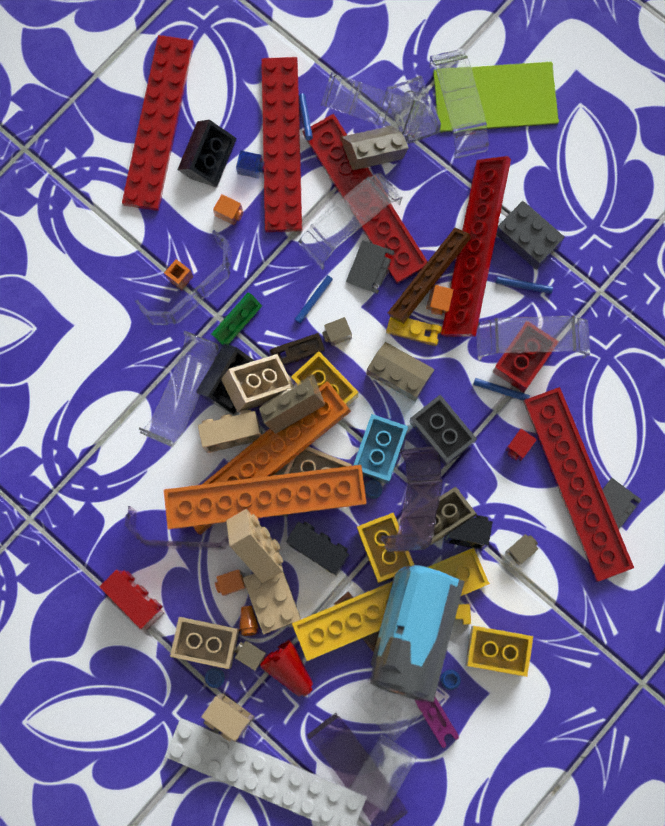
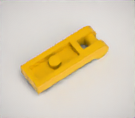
M390 317L386 333L437 346V337L441 333L442 327L410 318L403 324ZM425 331L431 332L430 337L424 336Z

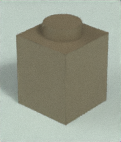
M345 317L324 325L325 331L322 334L325 342H330L331 347L352 339V332Z
M525 534L510 546L506 552L518 565H521L539 548L536 546L538 544L531 535L527 536Z
M245 641L244 644L240 642L235 650V653H237L235 658L254 671L258 669L267 654L249 641Z

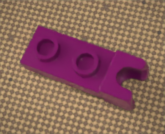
M436 697L434 702L414 700L442 748L446 747L445 735L451 734L456 740L460 738Z

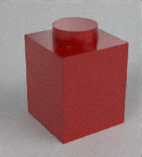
M520 429L505 450L508 451L507 454L512 459H519L521 461L537 439L523 429Z

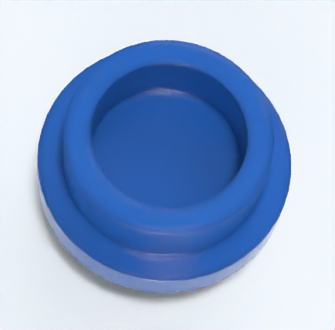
M369 480L364 484L366 497L376 499L382 494L383 488L379 481Z
M211 668L206 672L205 682L209 687L218 688L224 683L225 675L221 669Z
M446 670L442 673L440 681L444 688L454 690L460 685L461 679L455 670Z

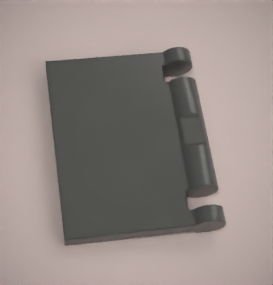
M362 240L346 282L378 294L379 290L373 288V285H382L391 259L385 257L386 253L394 255V251Z
M611 478L602 490L618 529H620L636 508L630 501L633 499L635 502L640 503L641 499L614 478Z

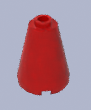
M287 640L278 646L279 649L275 652H270L261 662L260 667L295 695L305 697L312 691L313 682L294 644Z

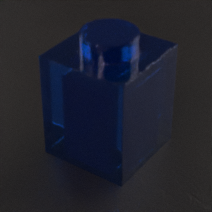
M240 150L236 164L237 174L259 179L260 173L264 172L265 166L262 155Z

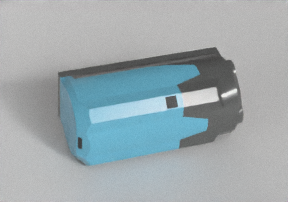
M417 565L403 567L398 570L393 580L371 661L373 669L370 684L384 691L417 701L434 702L464 585L463 580Z

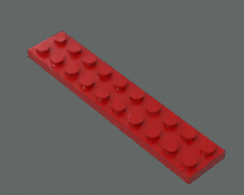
M158 35L122 199L124 206L159 211L194 47L193 40Z
M298 57L261 58L265 232L302 231Z
M332 114L312 125L313 139L306 141L370 243L394 251V255L386 253L385 257L391 259L388 271L396 284L421 271L428 262L369 168L352 170L340 139L347 134L336 116Z
M508 156L476 161L462 231L470 234L471 239L456 258L450 289L454 290L449 311L444 316L441 335L444 337H476L511 158Z
M558 387L525 399L523 401L596 582L634 569L632 560L561 388Z

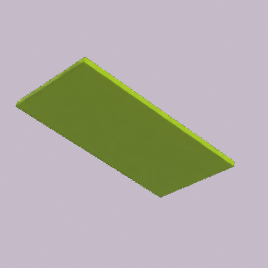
M552 61L434 69L433 71L439 132L559 123Z

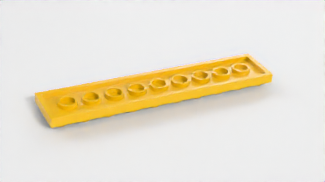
M474 548L427 567L463 580L464 585L461 596L490 584ZM393 581L292 623L306 660L309 661L380 631Z

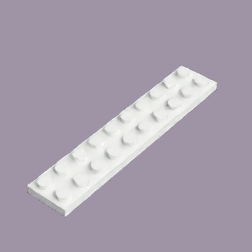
M180 718L165 755L166 758L325 826H356L367 797L234 740L229 742L219 733L183 718Z

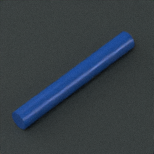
M299 94L305 139L309 141L313 139L306 97L305 94Z
M327 275L294 319L296 322L301 324L333 281L331 276Z
M497 276L496 284L552 294L553 291L552 286Z
M475 378L473 383L475 386L522 401L530 398L528 394Z

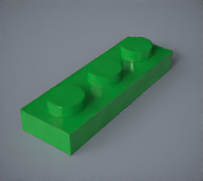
M247 292L211 335L222 346L224 344L229 345L262 305L251 293Z

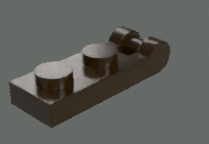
M319 332L269 350L271 356L278 354L283 366L314 356L318 351L320 353L325 352ZM285 352L287 357L281 358L280 354Z

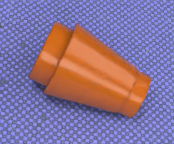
M253 606L241 607L239 631H241L242 636L256 635L259 627Z

